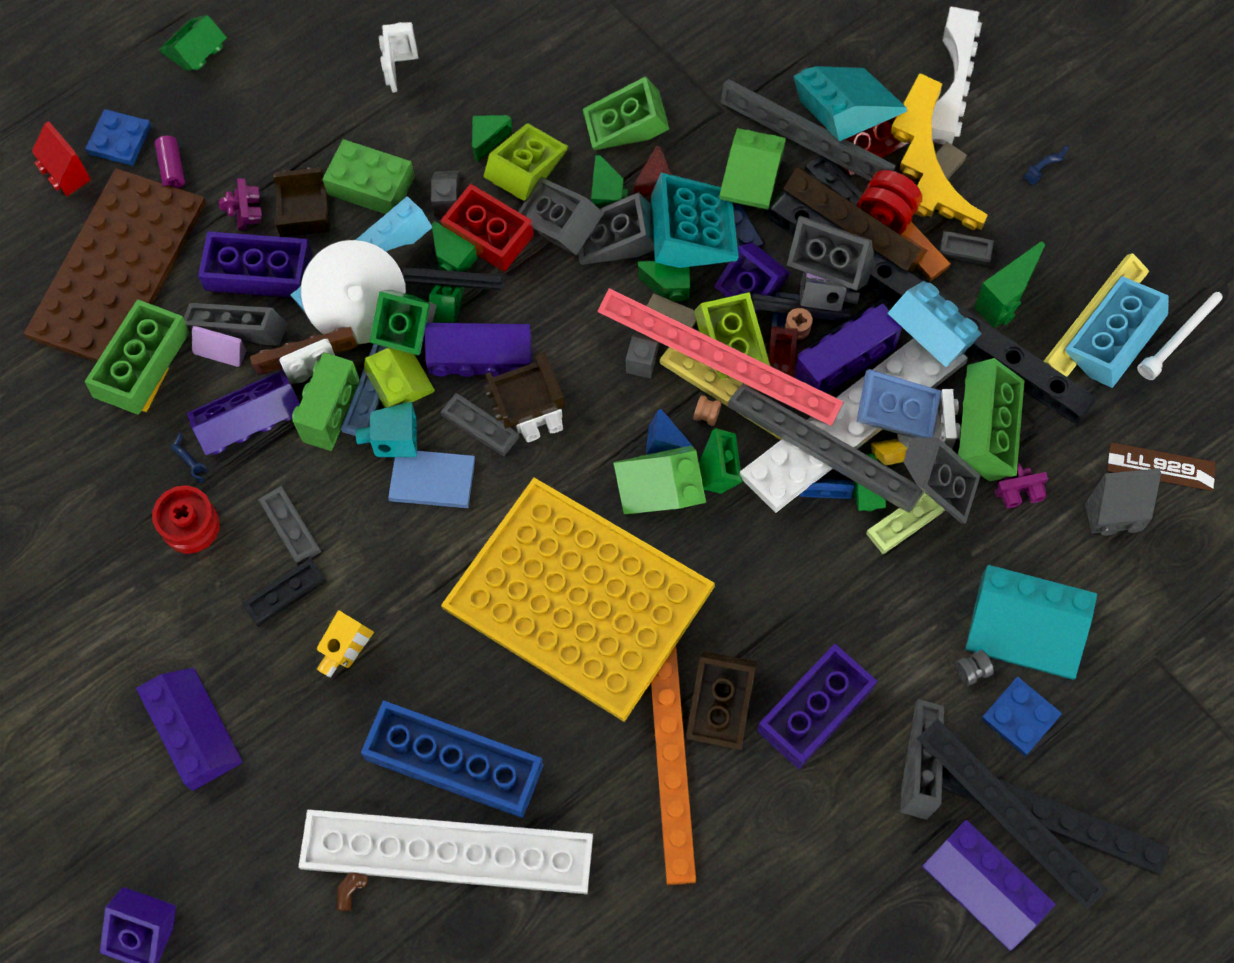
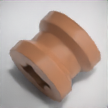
M803 308L791 310L786 319V334L794 340H803L809 336L812 325L811 314Z
M701 395L693 420L707 421L708 425L714 426L722 402L718 400L710 401L706 396Z

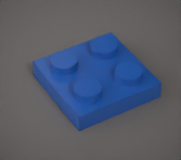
M104 109L85 150L89 155L133 166L150 131L151 124L149 120Z
M1017 677L984 714L981 720L1025 757L1062 713Z

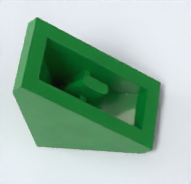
M508 115L473 116L472 148L474 159L477 162L513 132L511 118Z

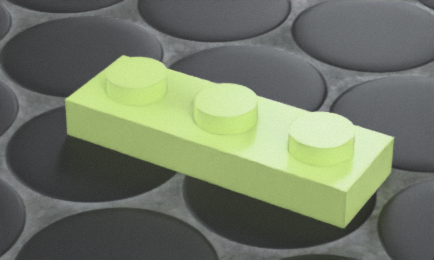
M924 493L910 513L899 508L868 529L866 534L880 552L885 554L946 510Z

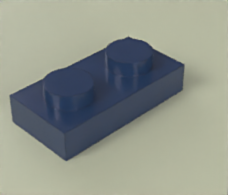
M741 204L733 207L737 248L741 245L754 243L762 249L763 243Z

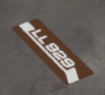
M1111 443L1107 470L1117 473L1160 468V481L1213 491L1216 463Z

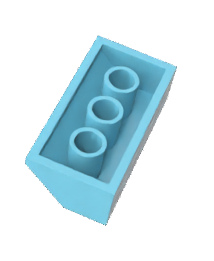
M1122 276L1066 347V353L1089 378L1113 388L1167 317L1168 295Z

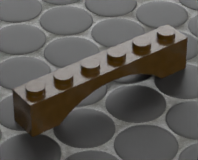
M797 167L783 188L847 232L872 240L874 250L906 271L914 272L928 251L907 236L873 217L805 169Z

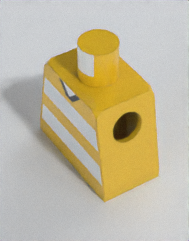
M338 610L317 647V650L325 655L317 670L331 678L339 664L349 668L374 631Z

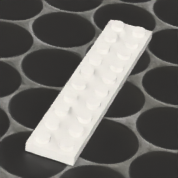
M913 338L873 370L936 388L964 366L968 358L963 354L945 367ZM865 376L836 397L843 401L844 404L833 426L813 417L807 420L855 449H858L882 430L856 422ZM782 439L741 470L740 476L776 513L832 468Z
M307 810L299 868L315 871L357 872L373 876L588 894L593 834Z

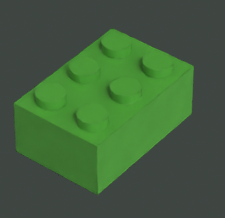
M343 139L322 180L327 195L387 214L405 198L415 176L411 161Z
M323 352L320 361L317 360L315 362L313 377L310 383L305 385L301 404L295 407L292 414V421L302 442L332 451L360 380L353 361Z

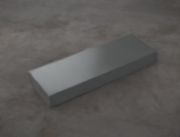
M457 393L454 394L440 412L442 417L503 457L519 438L518 432L510 427L505 429L501 421L497 422L496 418Z
M282 486L258 499L298 566L321 553Z

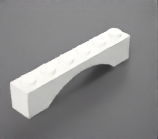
M950 7L943 42L952 57L955 75L951 87L936 102L933 110L932 141L934 143L945 144L948 142L952 145L954 136L959 137L962 122H958L959 116L963 117L966 102L962 101V97H967L970 82L966 81V77H971L974 62L970 61V56L975 57L978 42H974V37L979 36L982 24L977 22L979 15L977 11Z

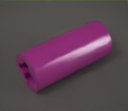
M173 136L159 137L155 141V148L162 185L181 188L185 184L177 139Z

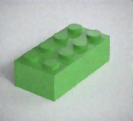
M137 299L85 380V384L92 397L139 415L189 334L183 316Z
M995 358L967 365L958 456L988 481L1017 476L1024 380Z

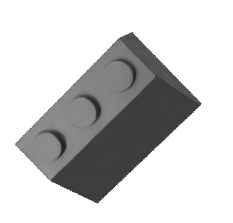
M803 216L798 218L787 266L854 290H858L868 284L874 263L872 240Z
M911 438L905 454L904 464L918 488L960 523L966 524L981 475L939 438Z

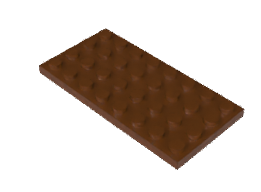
M115 168L23 333L26 338L97 363L137 299L151 305L155 301L207 203L205 198L169 185L163 186L160 182Z

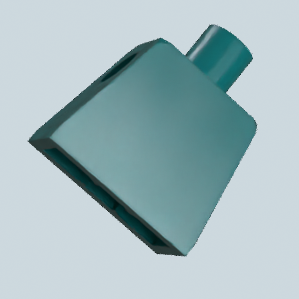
M412 402L373 411L370 414V427L355 429L357 444L371 443L374 454L377 457H417V418Z

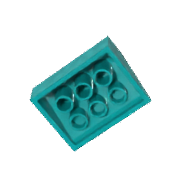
M815 66L813 68H806L794 76L800 102L838 141L907 112L906 106L865 68Z
M665 173L660 174L651 194L656 263L682 268L737 261L738 248L733 202L719 199L721 187Z
M987 565L981 576L965 651L974 653L978 650H983L990 658L1075 680L1092 622L1097 593Z

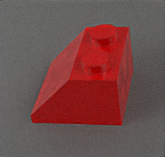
M49 121L46 122L32 150L37 159L34 164L42 175L47 173L50 176L48 181L56 191L61 189L66 196H69L91 181V178L76 152Z

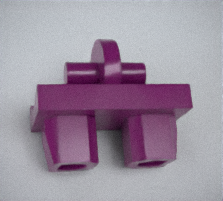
M237 178V189L234 190V196L232 192H226V197L219 201V208L227 212L229 217L235 216L236 211L238 230H246L247 224H260L261 208L248 207L247 204L258 203L259 187L248 186L245 184V179Z
M1018 462L1017 476L1004 478V481H999L998 489L994 491L996 497L1002 498L1007 509L1017 507L1022 503L1021 492L1027 491L1030 503L1042 502L1046 498L1045 484L1048 481L1046 472L1032 475L1030 468L1022 469Z

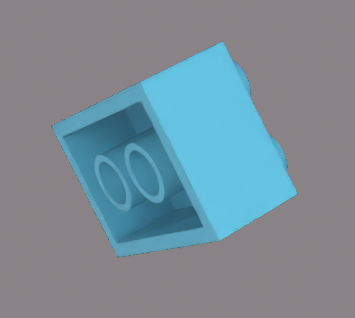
M925 281L907 290L888 312L899 325L945 367L961 357L982 334L977 330V325L971 319H965L958 312V308L954 303L943 299L939 295L938 289L933 284L926 283Z

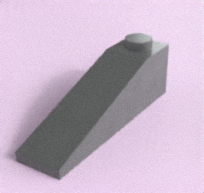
M189 303L184 315L185 323L189 329L197 326L236 337L242 341L261 345L280 346L288 324L273 308Z
M918 699L915 704L901 787L900 812L927 820L941 805L942 763L917 738L937 718L944 724V706Z

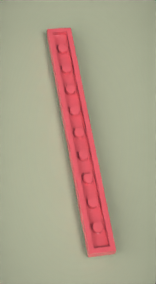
M610 288L597 311L830 426H833L844 404L843 401Z

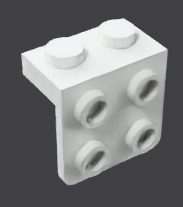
M412 22L382 25L383 36H379L380 49L383 53L381 64L386 85H391L392 93L397 92L395 61L418 59Z
M328 339L320 340L279 359L291 385L305 382L309 377L313 376L314 364L317 360L320 361L323 352L335 356Z
M942 389L933 438H939L952 449L956 439L960 438V424L955 423V415L958 414V399H954L953 389ZM897 434L898 440L908 448L911 437Z

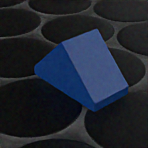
M658 410L648 427L646 455L692 446L663 410Z

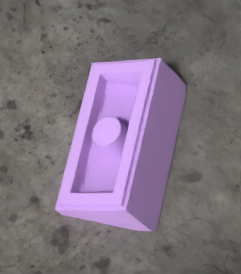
M197 326L192 328V351L195 355L237 367L241 365L247 352L241 339Z

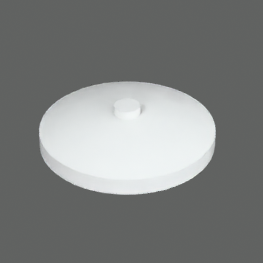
M345 240L323 248L309 262L302 277L301 300L308 319L322 334L333 332L340 327H351L357 337L358 344L370 342L379 291L394 290L406 294V288L400 268L387 252L368 242Z

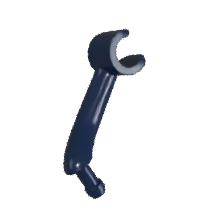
M1065 145L1060 153L1047 155L1035 166L1031 165L1023 178L1031 185L1037 183L1042 177V173L1039 170L1049 163L1064 160V155L1068 152L1069 146Z
M179 433L174 444H171V449L189 465L195 481L203 483L204 479L201 476H197L200 471L206 473L209 471L205 465L197 463L184 448L179 446L184 438V435Z

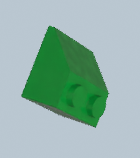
M208 15L191 18L159 48V51L184 70H199L206 64L205 58L210 53L214 55L223 47L222 42L227 37Z
M394 290L379 291L370 343L420 355L430 303L416 296Z

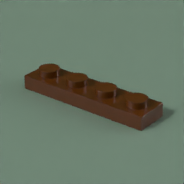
M340 327L333 332L324 335H313L300 342H289L276 349L261 350L258 354L250 356L252 366L260 376L283 369L279 361L281 357L323 339L329 340L334 354L359 347V344L351 327Z

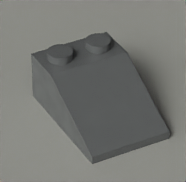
M542 177L518 211L532 220L534 232L574 255H577L604 214L586 197Z
M636 193L601 208L600 210L604 214L579 250L578 256L579 262L584 265L635 258L654 251L652 205L641 194Z
M1160 468L1104 474L1085 503L1091 533H1101V535L1106 536L1121 530H1128L1129 533L1144 530L1153 517L1161 477Z

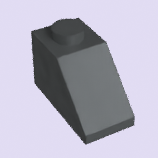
M459 171L434 172L431 180V203L435 217H444L459 198Z
M635 331L626 356V373L651 378L660 342Z

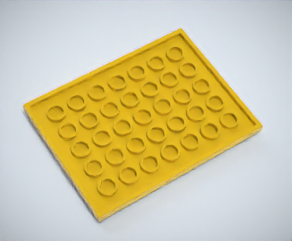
M533 478L444 600L441 607L625 722L714 589L715 583L545 483Z

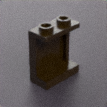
M309 167L304 170H284L273 173L277 199L275 225L280 237L330 232L328 196L322 180L324 177L322 168Z
M545 352L535 355V363L492 377L491 372L485 374L487 383L483 384L488 399L493 398L495 406H492L494 416L497 422L502 420L505 429L565 408L563 394Z

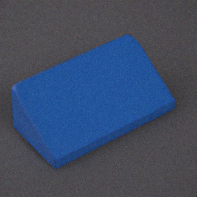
M820 478L799 494V497L850 499L854 490V484L851 480Z

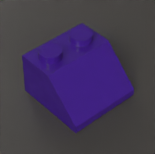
M749 243L739 246L737 261L729 262L714 287L726 297L749 292L751 297L754 293L775 296V293L780 291L791 272L757 245ZM754 309L756 315L761 311L760 309Z
M122 887L105 907L100 953L126 963H159L173 930L176 905Z

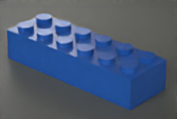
M384 700L361 751L366 761L520 818H524L544 766L540 757Z

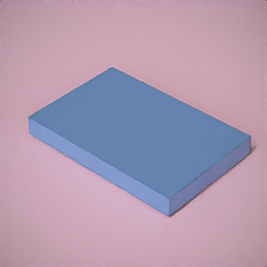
M869 369L865 373L856 422L911 438H933L941 390Z
M417 451V457H395L388 497L389 501L469 508L475 456Z

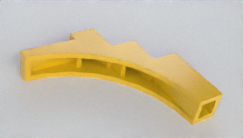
M919 73L904 102L907 112L896 117L891 130V134L898 141L911 143L901 162L900 170L903 171V175L912 180L920 179L917 186L923 195V201L915 214L921 217L926 215L932 217L935 209H938L939 213L946 218H957L962 221L965 227L972 230L976 228L981 230L988 215L972 206L955 191L944 176L936 158L932 141V116L941 92L942 83Z

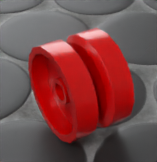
M882 170L874 174L867 185V189L858 200L857 206L896 231L903 233L909 226L912 216L920 207L923 195L919 187L906 176L894 171Z
M187 485L177 486L164 492L158 498L152 510V522L157 532L167 545L181 553H197L209 547L216 539L220 530V518L207 495L195 487Z

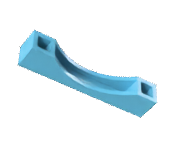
M406 197L356 240L371 243L387 252L402 245L414 244L432 226L423 211L410 198ZM300 286L291 296L305 313L301 300Z

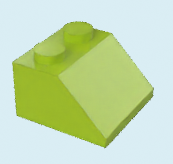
M386 348L365 358L364 371L385 408L414 402L435 391L415 354Z

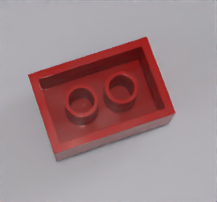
M472 184L467 187L441 219L443 227L475 245L477 256L503 272L509 268L534 236L531 219Z

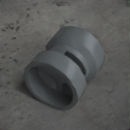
M983 650L974 652L970 658L963 657L955 661L957 673L966 686L976 683L980 677L987 678L994 674L991 661Z

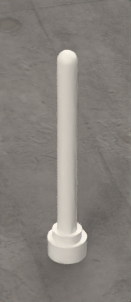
M1220 292L1213 293L1155 356L1145 358L1138 365L1137 369L1144 378L1154 380L1160 374L1164 360L1222 300V294Z

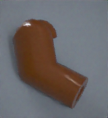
M350 872L339 883L337 911H351L352 893L357 887L363 888L367 885L368 877L366 874Z

